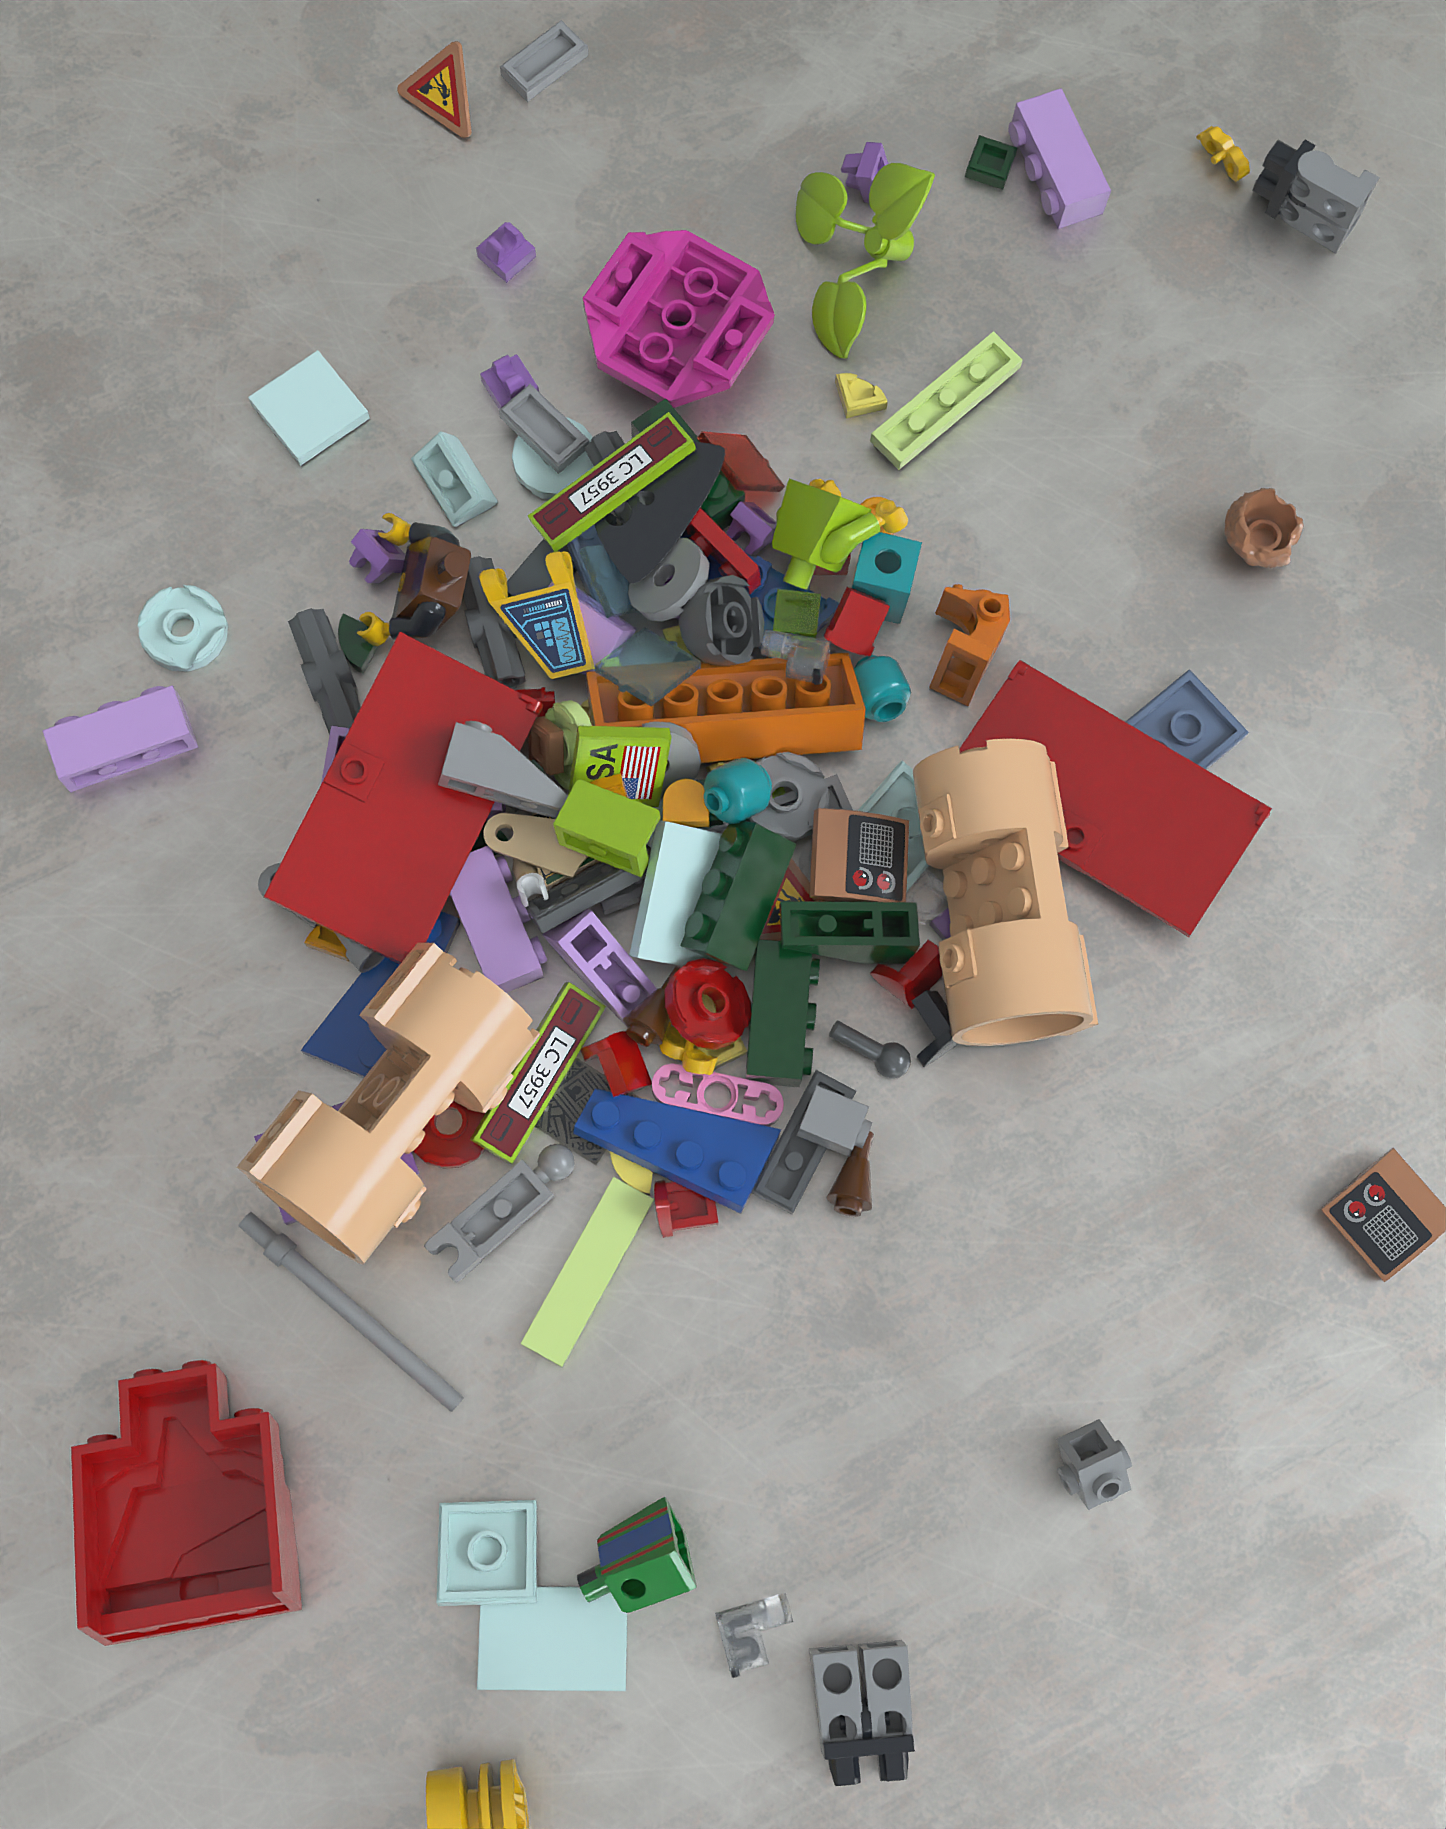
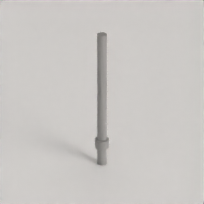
M252 1212L243 1218L239 1227L265 1249L263 1255L277 1267L281 1265L286 1267L450 1412L459 1405L464 1398L460 1393L295 1250L297 1245L284 1233L277 1235Z

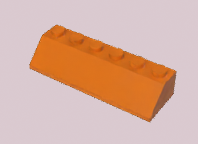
M849 652L823 654L822 663L817 666L821 671L819 685L813 684V678L795 673L793 665L794 659L797 656L753 659L749 662L730 666L698 663L586 672L589 715L592 726L642 727V724L653 721L674 723L686 728L691 733L693 740L697 743L701 763L738 758H764L776 756V753L783 752L803 755L862 750L866 708Z

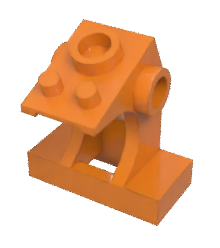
M955 584L952 587H945L935 614L955 623L962 628L964 633L956 629L953 630L929 688L969 706L1010 622L1009 597L1006 594L993 593L985 589L967 590L963 589L962 585Z

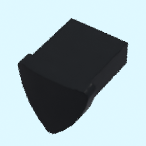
M926 990L912 1000V1003L936 1038L916 1056L923 1067L931 1064L959 1044L952 1040L947 1004L938 991Z

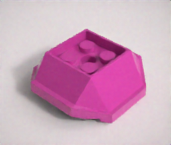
M687 230L662 231L648 235L645 232H629L583 296V307L597 368L658 403L666 398L673 408L730 389L774 324L775 314L771 302L768 300L760 271ZM674 321H682L685 322L686 325L674 326L670 323Z

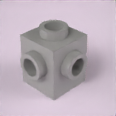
M1100 1419L1056 1439L1064 1465L1058 1468L1060 1479L1070 1495L1077 1493L1088 1510L1104 1502L1112 1501L1119 1495L1131 1490L1126 1470L1132 1467L1130 1457L1121 1441H1114Z

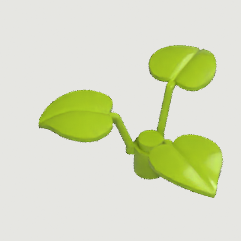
M889 163L883 166L874 177L869 192V204L876 213L872 218V222L875 224L874 227H867L840 217L847 204V192L842 182L836 176L824 172H815L806 176L802 181L796 201V223L803 239L814 245L824 244L832 238L835 227L838 225L839 227L865 234L864 247L875 258V260L841 274L838 277L837 283L823 282L815 294L812 306V320L815 331L822 344L837 357L848 358L850 348L861 331L866 315V297L861 287L849 280L875 268H886L888 260L905 261L909 258L914 247V237L909 229L928 196L935 177L933 172L921 170L903 163Z

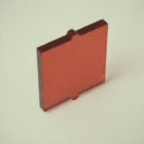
M702 431L697 437L701 443L719 445L725 448V457L721 470L736 490L781 492L785 487L770 467L769 461L761 455L747 435Z

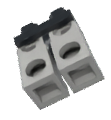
M1278 139L1265 157L1262 165L1264 169L1256 180L1252 191L1270 201L1265 211L1267 215L1274 219L1280 215L1281 219L1288 225L1332 252L1337 253L1356 226L1380 177L1367 170H1364L1360 177L1351 174L1335 165L1332 158L1326 153L1313 151L1316 145L1306 139L1297 150Z
M902 1640L858 1644L864 1697H861L857 1650L852 1644L809 1648L821 1752L824 1759L828 1760L834 1785L846 1786L861 1783L859 1757L877 1755L880 1781L906 1780L909 1763L908 1752H915L912 1735L907 1645Z

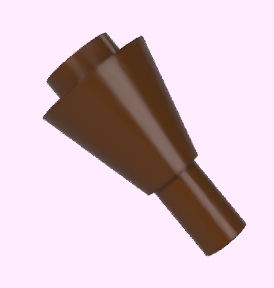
M675 966L662 987L656 989L623 1018L625 1025L628 1027L626 1030L627 1035L638 1044L649 1047L651 1043L655 1045L662 1044L670 1021L665 1008V988L670 976L680 967Z
M869 1131L863 1148L854 1145L851 1155L846 1159L826 1197L834 1205V1210L842 1215L858 1217L861 1216L862 1211L872 1209L870 1161L868 1160L874 1133Z

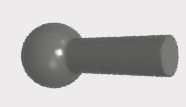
M838 1020L829 1033V1037L874 1060L877 1071L886 1078H899L910 1067V1054L899 1043L889 1042L882 1045Z

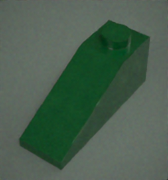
M781 901L779 904L781 945L784 949L864 964H906L920 947L917 902Z

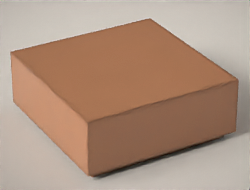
M542 716L536 717L528 734L529 760L532 761L534 759L548 775L564 773V731Z

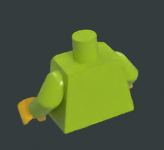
M789 478L782 505L776 513L777 524L772 539V547L792 556L783 581L807 590L816 566L837 573L842 569L848 555L856 546L878 534L881 526L888 533H896L904 529L908 524V517L904 509L896 507L893 501L884 499L877 504L875 508L876 514L873 515L871 513L872 509L841 497V492L833 480L824 482L822 479H814L807 485Z

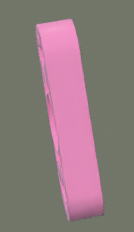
M666 1064L660 1067L652 1078V1093L657 1102L768 1127L778 1121L784 1107L783 1097L776 1087L754 1080L713 1072L711 1075L695 1074L685 1071L682 1065ZM670 1075L679 1076V1084L693 1088V1078L701 1079L702 1081L697 1089V1104L688 1102L691 1093L686 1091H676L674 1097H667L666 1088L659 1086L660 1082L668 1081ZM720 1083L729 1089L731 1099L726 1106L713 1108L706 1103L704 1092L711 1084ZM738 1088L747 1089L744 1095V1099L757 1101L760 1094L768 1095V1102L771 1105H775V1111L767 1110L765 1117H759L756 1115V1108L754 1106L742 1104V1114L732 1112L737 1105Z

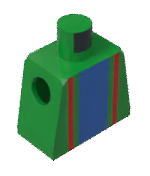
M666 1497L657 1500L601 1534L597 1539L600 1564L577 1575L579 1587L587 1602L590 1603L611 1592L621 1611L631 1613L697 1588L686 1533Z

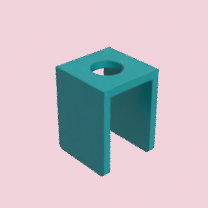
M879 532L862 542L852 588L885 601L890 608L884 621L900 624L910 596L922 542Z

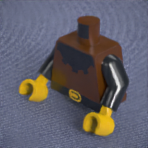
M386 513L382 516L384 520L393 524V527L388 533L378 532L381 538L396 546H402L408 540L411 544L407 546L393 615L390 621L385 623L372 612H365L359 617V620L369 627L367 630L357 631V634L373 646H380L389 636L396 640L399 632L412 638H427L435 634L459 610L469 570L471 551L461 547L459 540L447 528L417 522L410 525L392 513Z

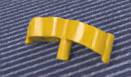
M1210 126L1196 136L1206 151L1214 155L1211 157V162L1214 165L1223 160L1227 175L1235 183L1250 173L1249 161L1244 156L1241 148L1235 146L1232 138L1225 134L1220 127Z
M669 1021L663 1042L659 1045L661 1052L670 1058L681 1060L682 1067L687 1072L706 1075L713 1074L718 1057L706 1055L701 1050L695 1049L694 1044L683 1038L677 1029L671 1026Z

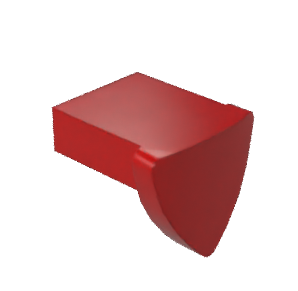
M847 586L823 637L844 650L859 655L871 656L875 648L873 646L874 640L890 606L885 601Z
M928 939L899 971L889 966L878 964L870 972V975L889 993L913 1009L915 1006L912 1000L926 990H930L943 975L939 946Z
M626 1031L613 1033L602 1040L581 1048L580 1051L585 1062L599 1057L613 1097L638 1091L652 1085L638 1044L627 1035Z
M655 1181V1211L663 1238L673 1236V1231L718 1225L715 1201L675 1182Z

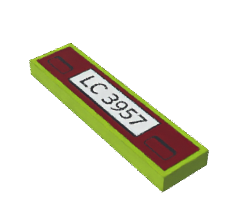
M668 412L530 513L528 518L551 549L557 552L696 450L694 441Z
M564 983L536 1031L540 1032L539 1038L512 1071L513 1078L506 1086L508 1089L506 1096L495 1108L487 1110L470 1140L506 1163L513 1164L606 1006L572 983Z

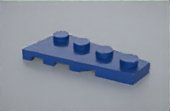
M595 1088L574 1125L573 1134L741 1214L780 1136L781 1129L628 1095L613 1097L612 1092Z

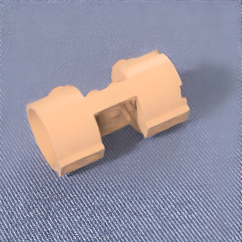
M1025 739L986 740L987 747L972 748L960 753L959 746H954L932 754L914 767L913 777L925 860L928 865L943 870V890L947 896L950 915L951 937L939 942V954L952 1040L959 1044L972 1046L1006 1045L1054 1036H1069L1099 1025L1084 935H1079L1077 924L1068 921L1057 853L1069 846L1055 762L1050 761L1046 746Z
M417 943L360 1013L359 1016L369 1024L371 1032L387 1050L337 1111L323 1103L314 1094L298 1090L237 1166L263 1194L327 1244L364 1265L393 1226L398 1227L401 1222L405 1223L410 1220L421 1205L420 1197L426 1191L424 1183L400 1158L404 1153H411L421 1143L425 1136V1131L422 1130L433 1115L437 1116L443 1113L452 1101L466 1107L468 1110L486 1113L488 1109L491 1110L499 1105L507 1094L508 1089L506 1086L513 1078L512 1071L540 1036V1032L535 1029L528 1030L529 1025L533 1021L532 1018L506 992L477 970L475 973H472L462 967L459 970L453 967L457 962L456 958L443 952L434 943Z

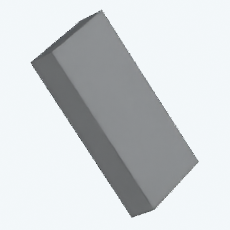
M561 20L500 66L501 76L528 102L588 56V46Z
M531 384L499 410L500 418L558 474L585 452V447L589 444V439Z

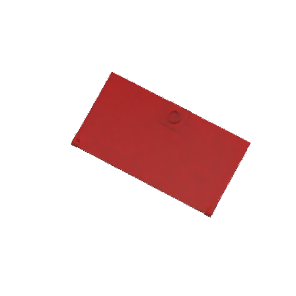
M399 632L263 898L400 965L417 943H426L495 801L438 785L456 722L464 725L466 721L486 724L492 728L491 733L501 735L520 752L536 717L539 716L543 708V704Z
M1019 660L1014 666L1008 678L960 747V753L972 748L987 747L986 740L1025 739L1046 746L1050 761L1055 762L1069 846L1057 853L1058 860L1078 872L1084 873L1187 937H1190L1261 825L1270 816V811L1272 810L1268 805L1236 788L1022 660Z

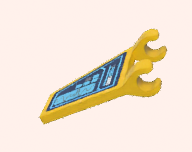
M553 552L545 558L554 586L508 597L507 578L503 569H488L480 573L481 586L488 602L551 679L595 669L574 584L572 559L568 552Z

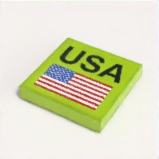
M578 726L568 795L577 780H584L590 783L600 778L621 773L628 798L650 807H659L672 739L670 728Z

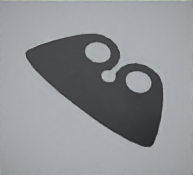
M694 442L696 450L640 490L641 492L651 491L655 496L654 502L649 505H643L639 497L633 495L626 500L632 509V514L625 524L611 525L605 520V517L594 524L610 559L628 582L635 584L650 574L678 541L710 492L722 468L725 448L709 443Z

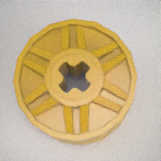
M515 1759L501 1761V1785L494 1786L490 1763L480 1764L478 1788L469 1789L462 1766L428 1771L426 1777L427 1829H529L526 1791L517 1773Z

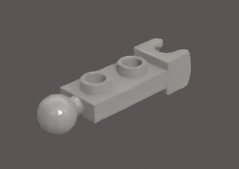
M552 1144L545 1147L539 1154L538 1166L533 1171L522 1159L453 1219L451 1223L448 1222L425 1243L424 1247L433 1255L439 1254L447 1247H454L458 1250V1259L448 1270V1274L454 1282L463 1279L482 1262V1259L554 1197L545 1184L549 1180H563L573 1171L575 1162L570 1149L560 1144Z

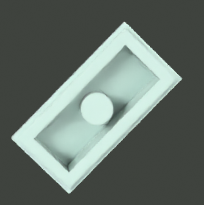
M440 431L411 458L452 526L457 527L491 509L498 503L486 481L456 436Z

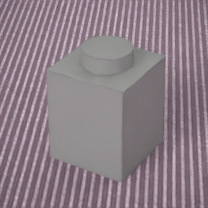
M816 1086L796 1136L849 1156L854 1145L863 1148L872 1126V1122L865 1119L869 1106Z

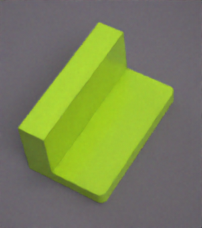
M577 780L556 817L553 826L559 845L642 877L649 862L646 844L660 820V812L658 809L584 780Z

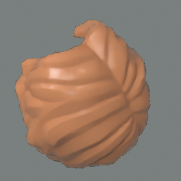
M1261 488L1254 492H1244L1243 496H1240L1237 501L1231 504L1225 518L1224 534L1230 547L1244 559L1245 563L1251 566L1275 568L1287 566L1290 563L1291 546L1297 544L1304 524L1303 519L1296 515V508L1278 497L1273 488Z

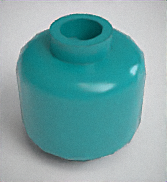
M871 655L859 660L854 667V672L866 708L865 718L878 722H887L897 718L905 710L911 696L909 683L899 663L889 656Z
M748 758L734 759L714 768L706 776L704 782V803L707 809L719 820L728 824L740 823L761 813L768 806L772 790L770 776L761 765Z

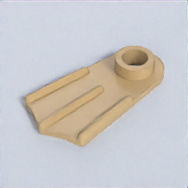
M499 813L491 817L484 827L485 842L494 852L569 878L574 877L581 864L589 857L559 845L553 826L555 819ZM502 828H509L514 834L510 840L500 841L496 837L498 831Z

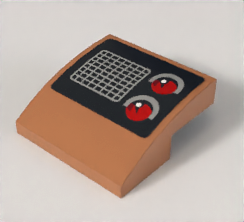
M826 808L814 810L809 897L827 902H906L909 820L852 810Z
M1394 1148L1390 1149L1360 1173L1355 1181L1321 1207L1325 1215L1384 1282L1410 1263L1446 1231L1445 1205Z

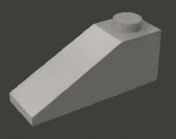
M466 721L465 725L456 722L438 782L439 786L556 819L568 797L560 787L505 738L491 733L492 728L488 725L476 721Z

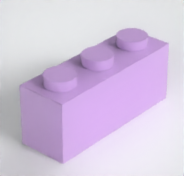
M1062 88L1016 103L1012 122L1009 123V136L1012 144L1020 148L1025 158V169L1029 179L1036 182L1041 192V202L1045 213L1052 215L1058 229L1103 214L1111 189Z
M173 685L149 688L143 691L140 697L126 702L112 701L105 703L98 708L97 712L82 717H65L58 720L53 727L42 730L58 779L70 792L199 748L183 701Z
M485 846L470 852L450 895L483 975L507 993L544 978L540 964L547 962V958L538 936L529 939L523 923L530 921L527 910L522 905L520 896L512 898L506 883L513 881V877L504 856L495 858L492 850Z

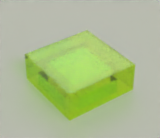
M777 589L772 636L816 641L821 594Z

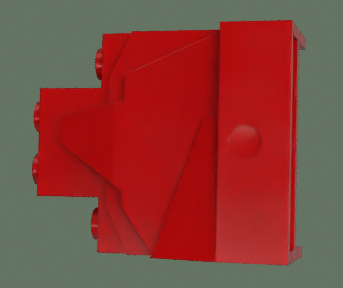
M190 1361L183 1364L182 1369L163 1372L160 1369H144L135 1372L133 1378L118 1380L121 1438H117L116 1435L102 1434L88 1438L87 1444L71 1446L77 1629L102 1645L109 1646L302 1610L290 1489L285 1485L283 1456L280 1450L279 1424L269 1412H263L259 1408L239 1410L234 1413V1418H229L227 1377L216 1363L211 1364L210 1361Z

